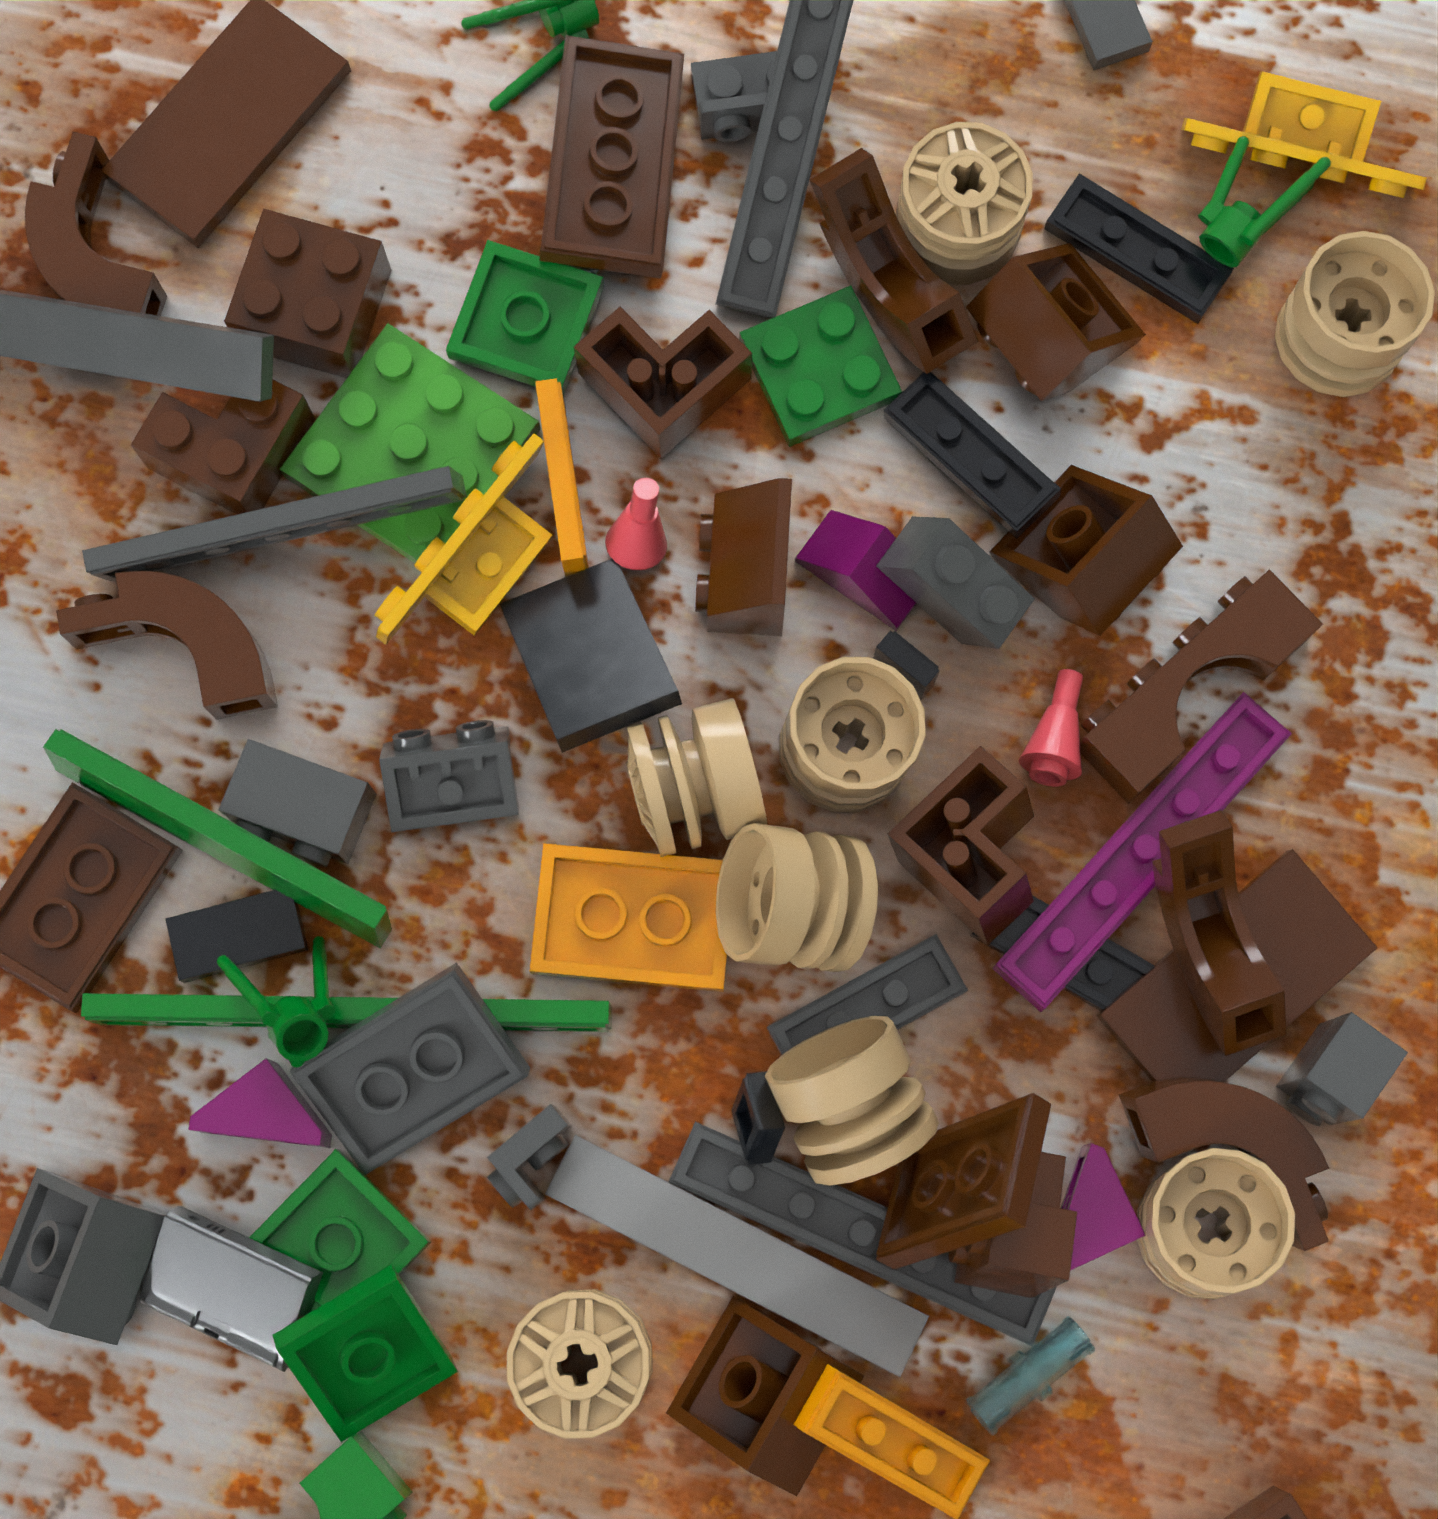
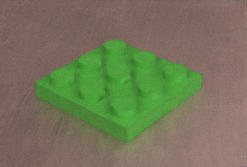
M387 323L287 458L280 471L286 479L315 497L450 466L463 476L468 497L475 488L485 494L499 476L491 469L512 441L515 440L523 447L532 434L535 433L537 435L541 428L537 419ZM464 501L359 524L358 526L416 563L424 550L436 537L446 543L460 526V523L454 520L453 516Z

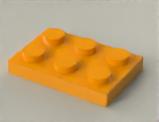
M543 843L530 973L724 992L727 954L718 936L715 913L717 883L723 860L675 855L660 857V854Z

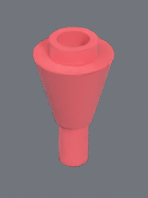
M641 478L635 482L631 501L610 527L605 539L609 556L620 566L631 570H646L656 566L664 558L667 551V539L656 506L659 486L656 481L650 478Z
M1062 669L1058 672L1052 703L1047 707L1019 758V764L1029 772V777L1042 785L1052 787L1063 786L1068 780L1077 779L1082 774L1079 718L1076 708L1083 675L1075 670Z

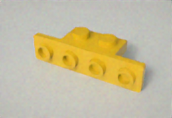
M1263 71L1260 72L1243 132L1190 118H1184L1181 130L1194 133L1191 142L1192 146L1224 154L1227 153L1229 142L1236 143L1239 137L1245 136L1249 140L1248 147L1253 148L1250 160L1284 169L1289 157L1312 162L1311 167L1322 157H1328L1331 165L1320 178L1345 184L1348 172L1372 177L1368 190L1400 198L1405 197L1407 187L1424 190L1427 180L1426 177L1363 162L1381 105L1380 100Z
M533 433L523 447L515 440L510 443L491 469L499 476L485 494L475 488L454 514L453 519L460 523V526L445 543L436 537L414 564V567L421 574L407 592L401 587L396 586L380 605L374 615L382 621L377 629L376 638L387 645L424 597L471 634L476 635L553 536L505 498L507 493L538 456L544 440Z

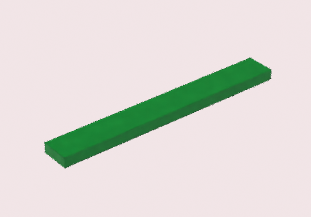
M82 993L81 1017L98 1025L267 1028L255 1009L243 996ZM287 996L264 997L269 1003L275 1004L278 1000ZM301 996L309 999L310 1001L314 999V997L312 996ZM329 997L335 1008V1013L325 1021L326 1026L333 1029H349L398 998ZM483 999L504 1031L608 1032V1029H611L612 1006L609 1001Z

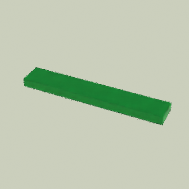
M55 729L44 744L43 748L57 772L270 889L281 892L301 906L381 949L391 933L392 927L385 905L66 731Z

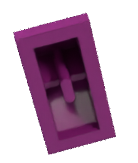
M830 510L795 557L796 563L895 631L899 629L917 604L876 567L896 539L886 526Z
M267 1058L190 1116L188 1130L200 1133L325 1148L331 1147L332 1134L281 1066Z
M1092 1143L1083 1145L1061 1205L1063 1209L1077 1211L1071 1270L1146 1236L1105 1149Z

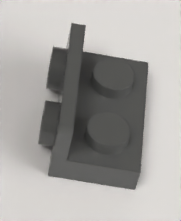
M777 51L691 63V77L701 140L716 138L723 142H733L758 131Z
M477 720L458 725L456 733L431 736L428 729H411L394 734L392 742L383 744L379 761L391 832L519 815L508 726L494 727L493 721Z
M552 1104L547 1106L487 1157L496 1168L487 1178L512 1208L523 1201L532 1210L546 1199L522 1168L529 1162L535 1171L540 1170L569 1145L562 1134L572 1125L557 1107Z

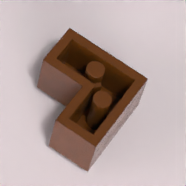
M621 306L574 346L579 375L660 459L747 384L752 376V352L710 309L664 349Z
M272 379L271 399L260 402L230 397L217 420L162 392L131 446L148 469L238 515L265 507L283 476L280 468L316 419L303 394Z
M980 746L890 830L887 835L898 862L986 945H989L1034 902L1026 872L1000 850L1034 817L1027 786Z
M1041 1152L1025 1227L949 1252V1261L957 1263L955 1283L1033 1298L1069 1281L1077 1211L1060 1208L1066 1162L1065 1156Z

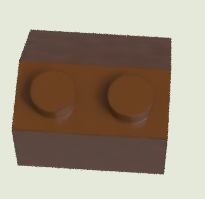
M1071 243L1012 257L966 306V309L978 322L977 328L981 336L990 345L999 348L1015 368V376L1019 383L1028 392L1037 395L1041 402L1072 391L1137 344L1146 335Z
M1070 465L1054 482L1061 488V497L1017 539L1008 531L989 553L996 562L1060 618L1101 636L1120 617L1122 612L1143 589L1160 574L1183 545L1152 495Z
M777 478L716 493L714 496L713 514H701L699 551L711 552L710 575L697 574L695 612L707 613V632L782 636L792 479Z
M733 1296L666 1414L746 1471L797 1496L826 1445L793 1425L827 1364L859 1383L863 1380L864 1375Z

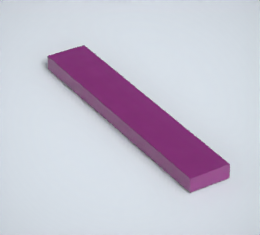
M1243 692L992 969L1039 1012H1042L1156 886L1152 861L1161 858L1159 831L1219 810L1223 811L1292 733Z

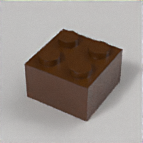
M263 208L224 320L226 326L274 335L273 358L347 378L363 357L391 273V267L382 241Z

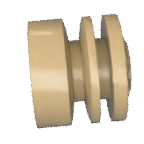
M954 122L933 129L914 145L903 167L896 216L918 255L939 278L948 284L970 285L992 277L1011 259L1020 240L1024 220L1031 203L1033 173L1024 151L1005 132L984 123Z
M1359 231L1338 235L1319 247L1278 313L1275 340L1281 360L1297 380L1319 393L1346 397L1367 393L1388 379L1432 317L1435 290L1428 268L1410 247L1389 235Z
M841 657L817 667L800 684L779 734V761L790 785L809 803L831 812H860L883 802L898 787L915 763L926 736L925 709L914 686L893 666L870 657ZM846 733H850L857 740L854 747L846 754L838 750L836 746L839 743V739H842Z
M733 698L692 708V739L680 741L675 727L667 715L658 717L663 746L650 749L642 722L627 726L629 741L626 766L641 823L646 827L656 843L660 857L676 853L670 826L674 823L684 822L692 849L702 846L701 816L713 814L726 840L734 838L743 826L753 823L767 825L765 807L752 753L738 707Z
M758 823L743 826L730 842L722 861L717 883L715 913L718 936L725 953L736 962L773 966L791 962L801 969L817 967L821 971L829 972L849 970L862 957L871 938L877 913L878 880L874 859L866 843L855 836L839 834L830 836L825 832L819 831L803 835L794 828Z
M869 1016L828 1028L785 1052L770 1065L765 1075V1079L786 1121L802 1123L798 1126L793 1139L800 1152L806 1154L805 1165L812 1179L817 1184L831 1186L851 1183L878 1174L914 1154L936 1134L939 1121L933 1108L927 1101H923L926 1092L922 1084L916 1078L902 1077L908 1071L911 1059L894 1022L888 1016Z
M1211 1148L1184 1157L1148 1186L1137 1209V1218L1146 1235L1137 1239L1145 1264L1162 1284L1186 1297L1215 1300L1260 1286L1283 1266L1294 1243L1295 1211L1286 1186L1267 1164L1239 1150ZM1212 1213L1219 1219L1214 1230L1221 1236V1239L1214 1237L1203 1242L1197 1236L1202 1226L1195 1219V1216L1203 1218Z
M598 1289L568 1290L536 1304L518 1323L507 1350V1383L517 1407L539 1429L564 1439L594 1438L620 1426L640 1404L653 1372L652 1342L642 1318L622 1299ZM572 1344H580L584 1355L595 1354L598 1360V1365L588 1371L587 1382H578L575 1372L564 1373L561 1361L571 1356Z

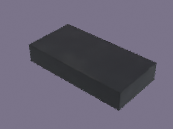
M277 890L165 918L178 979L183 983L224 973L217 964V959L221 955H226L238 968H243L309 950L298 903Z

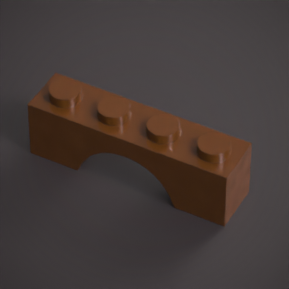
M1270 569L1254 584L1246 576L1241 578L1218 600V603L1225 609L1209 624L1201 617L1197 618L1172 642L1179 652L1163 666L1153 658L1127 683L1134 692L1116 707L1108 699L1081 724L1088 733L1080 743L1081 755L1128 804L1170 767L1185 751L1178 731L1176 711L1181 690L1188 681L1200 674L1220 669L1238 670L1265 680L1323 625Z

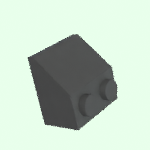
M37 1168L0 1262V1301L49 1329L118 1345L124 1326L134 1314L137 1300L136 1295L148 1263L152 1259L165 1215L134 1201Z

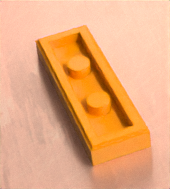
M557 378L535 381L561 562L565 577L589 568L565 402L561 382H558Z
M829 1364L825 1367L793 1424L809 1436L954 1519L960 1517L990 1462L988 1458Z

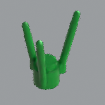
M523 0L465 17L461 25L464 29H472L539 11L542 22L551 37L561 34L564 38L568 35L590 39L587 29L598 25L600 20L595 0ZM565 40L491 100L489 104L492 111L500 110L560 62L563 57Z
M1239 137L1211 200L1198 215V218L1207 225L1206 229L1199 236L1202 247L1210 256L1223 265L1229 267L1239 266L1260 240L1261 236L1313 188L1315 181L1331 165L1328 157L1319 159L1260 215L1255 208L1242 201H1235L1232 206H1224L1249 145L1247 137Z
M316 936L312 942L314 999L311 1001L301 996H287L278 1000L275 1004L269 1003L226 955L219 956L217 959L218 966L258 1013L261 1021L268 1029V1038L276 1046L278 1052L285 1059L289 1060L293 1067H301L305 1061L316 1057L323 1051L328 1042L329 1034L325 1021L334 1015L335 1008L329 999L327 952L325 939L322 936Z

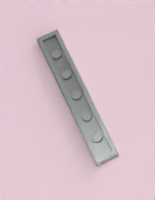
M577 1135L574 1136L545 1193L549 1197L898 1377H901L929 1318L928 1315Z

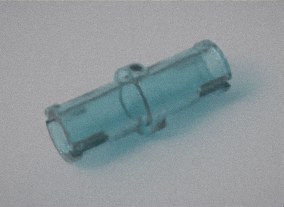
M1067 1316L1059 1326L1026 1353L1017 1350L1008 1358L1010 1366L975 1395L969 1396L965 1402L981 1425L991 1435H994L1002 1425L1035 1398L1044 1401L1053 1393L1050 1386L1083 1358L1095 1352V1347L1090 1343L1091 1340L1072 1318Z

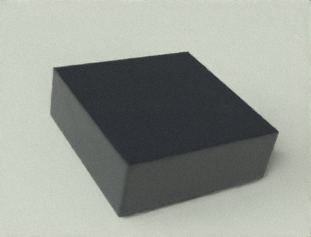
M890 630L876 646L873 659L897 669L914 686L921 701L935 685L940 672L939 666L896 631L892 632Z
M767 1071L746 1073L731 1109L744 1157L749 1165L771 1163L785 1130L779 1106L765 1079Z

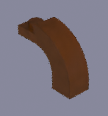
M72 132L66 152L61 151L54 164V187L30 182L25 206V228L32 257L39 271L60 300L161 316L167 294L154 272L111 262L95 253L92 249L91 225L106 181L101 170L110 160L96 137Z
M860 148L810 179L825 218L824 221L819 223L841 270L879 328L909 361L928 374L978 342L960 292L939 278L925 264L903 231L872 154Z
M154 571L115 573L119 598L113 599L109 594H92L75 600L74 607L56 610L60 635L76 650L143 636L165 637L186 646L190 650L196 664L203 707L216 720L278 707L271 670L265 654L255 637L237 614L221 598L193 581L180 576Z
M1222 810L1159 831L1161 858L1152 861L1157 894L1167 932L1190 993L1223 1054L1227 1056L1287 1035L1285 990L1259 951L1240 902L1235 874L1232 825Z
M1174 1077L1158 1080L1118 1094L1142 1157L1159 1163L1201 1146L1211 1144L1230 1145L1267 1164L1286 1186L1295 1211L1294 1243L1292 1246L1306 1251L1329 1242L1322 1224L1323 1221L1328 1219L1325 1202L1318 1188L1312 1182L1307 1184L1305 1178L1330 1168L1318 1144L1304 1125L1276 1101L1243 1086L1199 1077Z

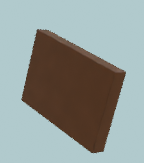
M72 782L0 890V967L66 1009L77 1013L82 1006V993H90L183 850Z
M1031 1093L938 1129L936 1134L921 1149L900 1162L881 1232L876 1260L895 1270L1025 1227L1051 1103L1035 1093Z

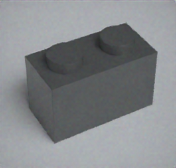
M912 516L876 565L961 644L999 649L1035 599L950 518Z
M248 739L218 810L229 820L235 822L234 824L267 842L273 836L294 844L291 852L292 855L327 868L331 858L349 864L377 794L368 782Z
M1350 1012L1320 1023L1276 1087L1290 1096L1286 1105L1298 1116L1313 1125L1320 1126L1323 1121L1333 1125L1363 1119L1408 1052L1357 1015Z

